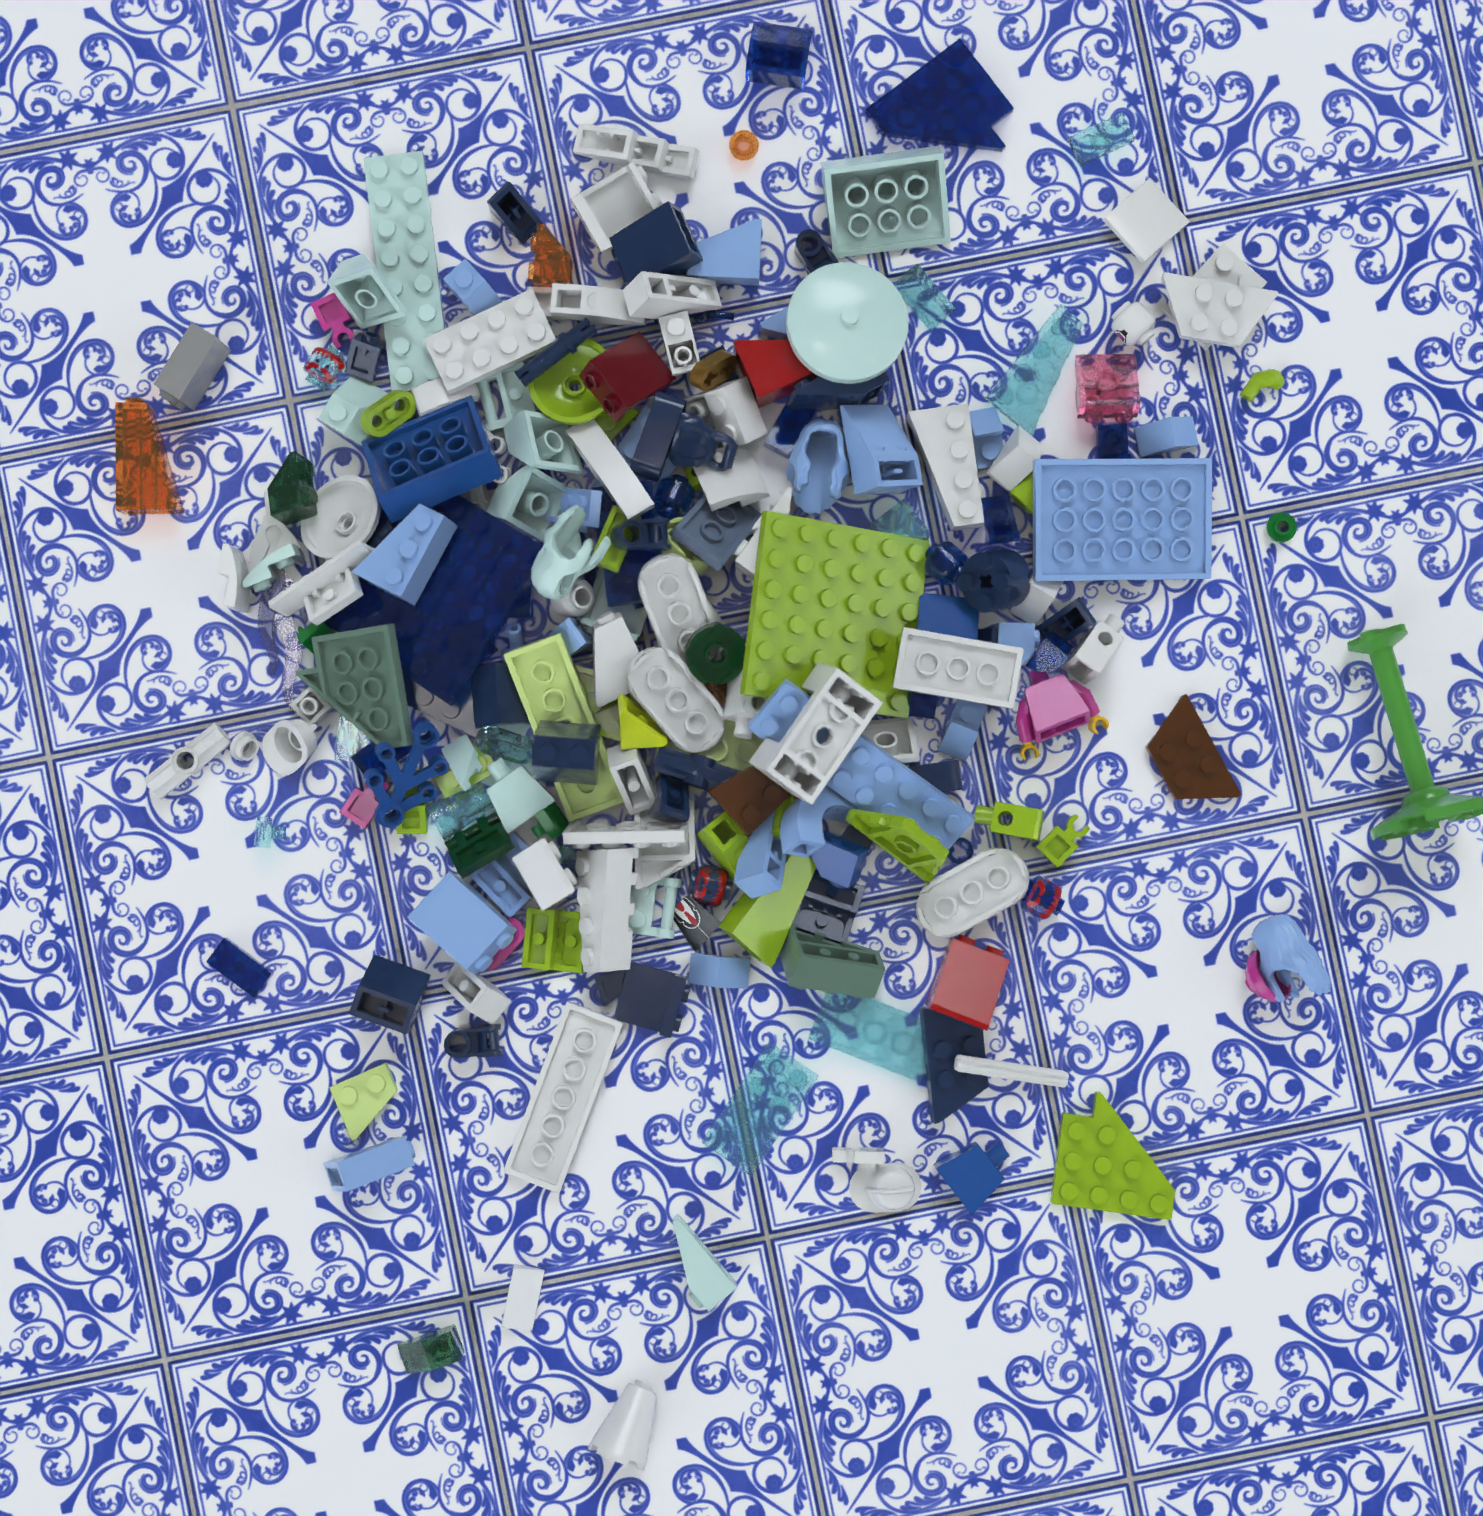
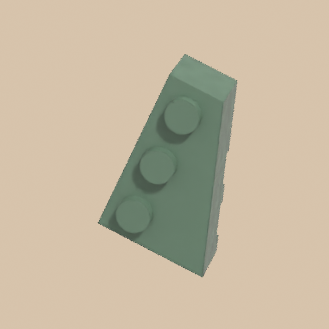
M792 923L779 953L789 986L800 990L812 989L828 994L840 993L856 998L867 997L875 999L885 972V966L879 951L845 940L838 944L823 939L824 933L815 931V934L811 935L796 930L797 924Z

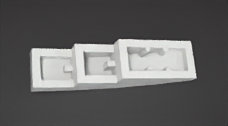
M579 123L572 151L574 154L623 167L634 162L636 167L641 165L646 172L689 180L694 178L700 153L697 147L671 144L666 139L637 135L633 130Z
M595 420L575 424L565 430L596 480L600 481L626 520L636 519L654 508V502Z

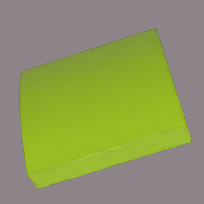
M527 907L521 967L586 973L583 972V964L580 958L582 951V938L579 931L580 912L547 909L542 912L540 908Z

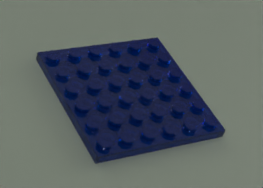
M460 495L429 507L446 516L458 527L415 606L358 577L363 596L324 621L338 633L394 623L402 674L451 706H453L531 585V569L537 554L543 547ZM382 506L376 529L389 519ZM401 519V520H399V521H396L395 523L397 524V526H398L404 519Z

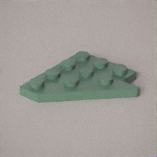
M394 623L311 637L316 667L295 670L296 675L376 745L381 742H389L393 748L413 745L414 740Z

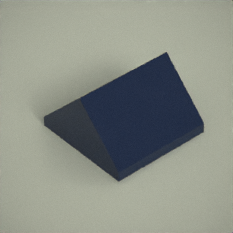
M495 662L470 668L475 728L530 723L506 662Z

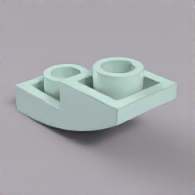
M290 543L264 558L243 580L242 585L244 589H254L255 592H260L272 587L271 581L278 579L274 567L277 566L278 570H282L294 565V559L301 557L298 546Z

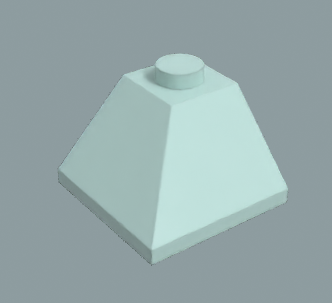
M364 254L341 261L327 281V284L360 329L406 316L408 313L378 269Z
M352 375L332 394L318 419L325 426L362 447V441L374 436L368 435L363 431L360 423L361 415L366 408L388 393L367 380ZM399 400L395 402V409L399 407ZM376 416L372 419V425L376 423Z
M523 410L503 426L509 454L529 466L575 474L583 472L579 452L565 432L566 429L573 425L558 423L546 417L543 413Z
M526 464L504 483L497 486L485 514L511 529L544 543L547 530L555 524L553 522H546V517H559L562 514L560 501L566 486L539 469Z

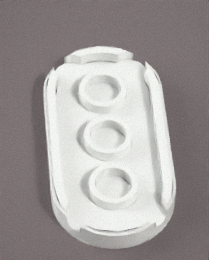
M661 554L650 559L643 566L638 578V591L659 646L675 652L686 663L684 647L688 643L690 636L698 628L711 624L715 620L693 565L682 556ZM712 648L710 650L709 660L715 657L719 648Z
M651 647L642 650L632 659L626 674L628 690L670 741L678 748L689 752H704L713 748L720 741L724 733V710L704 684L692 674L679 655L662 647Z
M995 847L987 849L933 879L932 882H928L922 888L916 903L917 918L925 930L938 937L951 938L959 936L1020 901L1029 886L1028 867L1024 860L1011 850Z

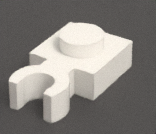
M832 1147V1162H854L859 1164V1168L876 1169L878 1164H885V1151L883 1148Z

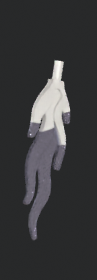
M264 491L266 515H263L261 526L251 545L249 553L250 571L268 555L290 543L298 546L301 557L296 559L300 564H304L305 555L299 541L285 525L282 515L278 514L276 491ZM294 564L282 570H278L277 566L274 567L278 579L271 581L272 587L264 590L257 618L259 633L270 661L268 670L270 675L276 673L279 664L278 650L274 638L276 629L281 635L285 649L282 692L289 708L293 713L297 714L290 704L295 700L293 689L297 677L295 670H299L301 666L303 649L301 642L296 637L298 634L295 627L294 613L290 616H284L270 609L268 601L303 577ZM251 589L252 594L258 593L255 592L254 589ZM304 606L299 609L301 621L307 623L308 615Z

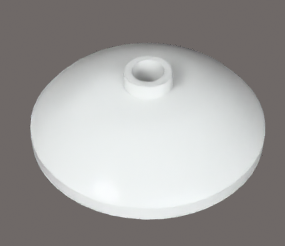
M353 475L337 477L320 487L307 503L302 515L301 536L307 549L317 557L329 560L358 540L367 543L378 525L381 512V504L377 499L375 488L365 479Z

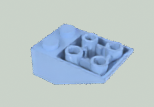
M888 405L840 406L855 495L901 493L923 485L918 454Z

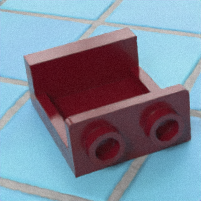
M640 331L589 360L579 374L585 387L592 392L602 405L604 411L615 422L619 421L633 407L653 395L656 396L658 390L665 393L676 380V376H672L671 370Z

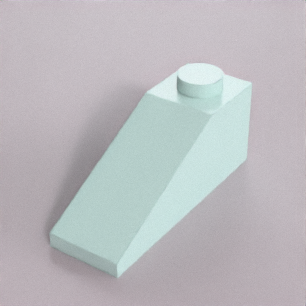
M677 1213L673 1217V1225L688 1286L691 1290L689 1296L699 1308L704 1306L709 1312L737 1288V1282L679 1213Z

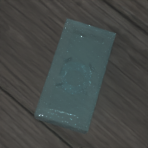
M1123 112L1068 138V143L1080 167L1135 141V137Z

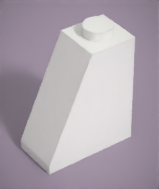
M613 611L606 612L597 617V623L592 625L594 698L598 708L618 699L621 693L624 695L630 693L626 682L627 669L632 659L639 653V650L620 612L615 614Z

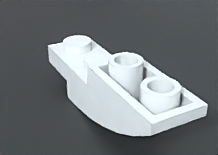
M552 283V287L527 286V290L533 289L547 320H584L587 317L590 324L646 326V318L629 316L623 290Z

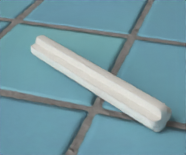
M957 1055L954 1063V1069L958 1072L1063 1088L1067 1086L1069 1079L1068 1072L1063 1070L966 1055Z

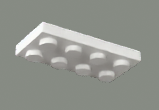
M530 289L423 340L447 392L451 395L542 352L554 343L556 338L533 289Z
M903 627L892 688L1014 709L1024 648Z

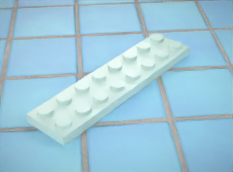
M423 151L363 158L376 267L408 312L406 316L383 323L391 391L403 390L409 393L411 389L421 384L440 378V374L423 339L445 329Z

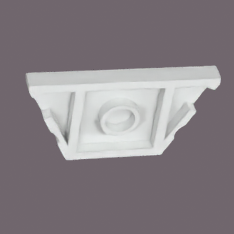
M1164 272L1161 276L1162 284H1165L1169 297L1168 303L1171 313L1175 316V326L1179 338L1239 348L1278 295V291Z
M652 783L656 795V784ZM689 798L690 817L688 821L683 822L688 823L689 836L685 842H681V845L677 847H664L663 843H651L649 847L639 848L638 858H635V872L637 873L636 891H641L696 862L694 800ZM650 809L634 814V821L640 823V827H646V823L663 821L648 817Z

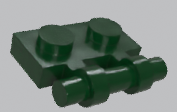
M496 811L487 817L482 815L476 819L477 823L465 830H457L453 833L454 836L444 842L449 850L448 853L462 879L515 848Z

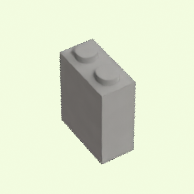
M191 322L154 382V385L162 390L159 396L182 411L185 406L194 411L231 350L218 337Z

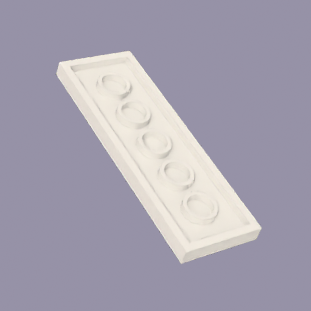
M566 1002L503 1173L558 1194L560 1193L624 1022L575 1003Z

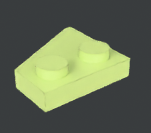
M387 1062L329 1087L352 1141L362 1134L398 1091Z

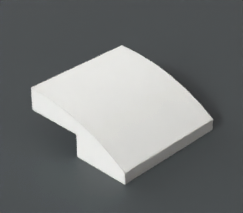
M1151 178L1139 186L1103 219L1106 225L1142 264L1158 252L1190 222Z
M749 448L737 449L731 469L717 471L704 465L696 468L693 467L711 511L737 501L744 507L770 496ZM724 450L716 452L714 459L719 463L722 461Z
M223 543L217 569L218 574L228 578L223 606L238 612L248 613L250 590L244 589L242 585L243 580L249 573L242 551L230 544Z

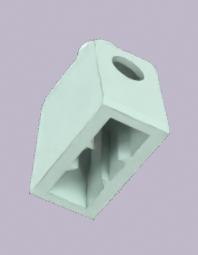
M502 757L487 766L496 783L486 790L507 833L516 829L556 800L553 794L540 781H536L535 776L523 765L511 771Z

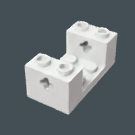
M821 662L817 663L801 686L812 696L779 743L766 737L749 761L751 765L790 794L811 805L815 802L882 705L880 700L840 669ZM826 727L829 732L828 739L824 743L819 744L816 740V734L819 729Z

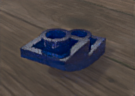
M1126 421L1095 424L1098 459H1131V454L1128 451Z

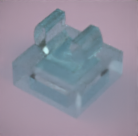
M256 816L254 846L271 848V839H286V827L272 826L273 817Z

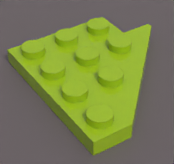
M1095 1091L1092 1116L1062 1112L1050 1198L1051 1204L1172 1220L1175 1189L1100 1091Z

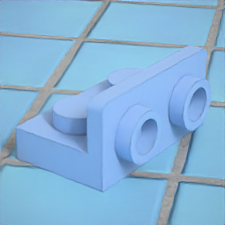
M565 487L560 501L562 513L575 505L582 507L586 513L584 522L578 532L587 533V527L599 528L602 491ZM547 516L546 522L556 523L559 517Z

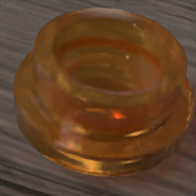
M740 130L730 138L729 150L734 158L747 161L752 159L758 152L759 142L752 132ZM742 142H746L750 146L745 151L740 150L738 147Z

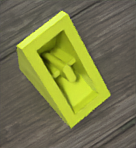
M621 693L618 696L621 750L664 747L668 743V737L642 707Z

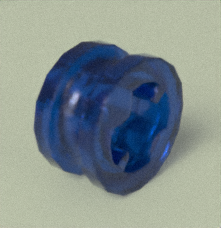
M959 837L955 843L959 842V845L964 843L967 846L964 851L966 854L965 858L961 859L960 856H957L956 859L953 857L952 853L955 851L953 845L947 855L948 859L956 864L969 860L974 853L972 843L963 837Z

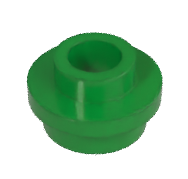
M1284 512L1274 514L1266 524L1268 536L1278 543L1291 540L1297 531L1295 519L1290 514ZM1279 522H1283L1286 524V532H1280L1278 530L1277 526Z

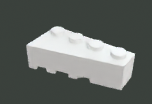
M968 404L908 411L906 420L912 430L916 445L922 455L930 480H932L950 530L958 531L981 528L984 524Z

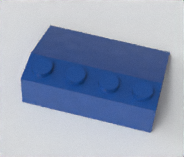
M472 395L402 424L386 436L372 437L361 442L377 499L391 523L405 519L419 504L428 508L503 476L497 456Z

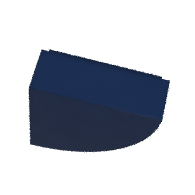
M624 970L612 971L594 977L603 1006L614 1001L620 994L625 979Z

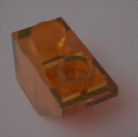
M537 223V233L532 232L530 247L531 251H535L534 262H529L528 280L533 281L534 287H552V283L572 284L573 261L571 255L544 224Z

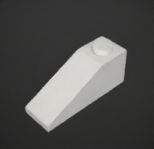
M641 271L623 289L630 317L658 319V317L682 311H688V314L717 310L722 307L715 280Z

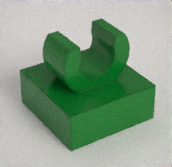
M325 622L318 626L310 623L305 629L299 626V634L296 637L314 654L311 637L333 634L335 631Z
M553 802L534 815L539 822L531 830L537 839L547 833L551 840L563 833L569 825V821L557 804Z

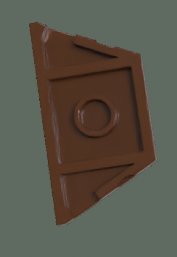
M1188 695L1180 696L1174 708L1161 723L1158 731L1145 746L1173 799L1240 797L1241 793Z

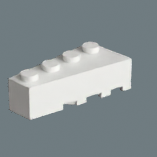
M639 848L576 851L575 869L578 874L579 887L577 900L580 904L579 931L582 938L580 958L583 964V972L628 970L631 965L633 931L628 927V921L634 915L635 903L630 900L631 885H636L637 873L632 872L633 858H638Z

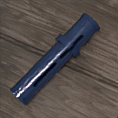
M585 317L584 320L567 333H560L558 335L559 339L520 369L514 371L515 375L526 388L532 381L569 353L573 355L577 352L576 348L598 333L597 330L590 324L588 318Z

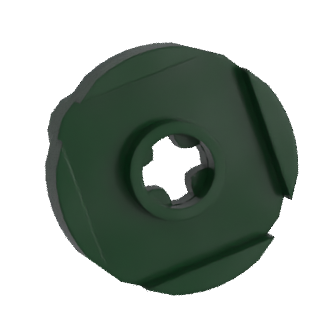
M713 622L698 628L690 636L688 643L684 647L686 663L692 674L701 682L725 684L735 679L743 670L746 645L738 632L732 627L723 625L720 622ZM712 648H723L720 652L722 656L720 660L717 661L715 658L708 659Z

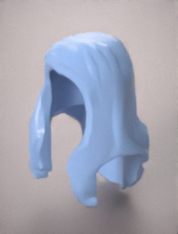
M819 418L805 425L800 432L787 465L786 475L787 480L792 484V496H794L795 504L801 507L803 512L807 514H814L815 512L821 514L824 510L830 509L835 500L841 497L840 492L845 490L851 471L843 429L834 421H825Z
M1275 915L1260 921L1255 926L1251 935L1260 952L1259 970L1266 986L1276 995L1274 999L1278 1002H1284L1285 1000L1275 980L1274 972H1276L1279 981L1286 987L1289 984L1291 985L1290 994L1293 999L1299 998L1300 994L1290 972L1299 974L1311 992H1315L1319 996L1322 993L1327 994L1331 991V980L1322 959L1318 957L1316 950L1308 942L1294 919L1288 915Z

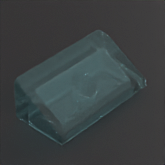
M917 263L894 284L906 304L930 331H933L954 313V305Z

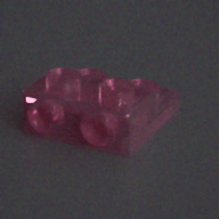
M1136 354L1076 355L1074 362L1077 386L1075 391L1077 419L1085 418V421L1088 423H1098L1103 418H1115V421L1119 423H1126L1133 418H1137L1141 403Z

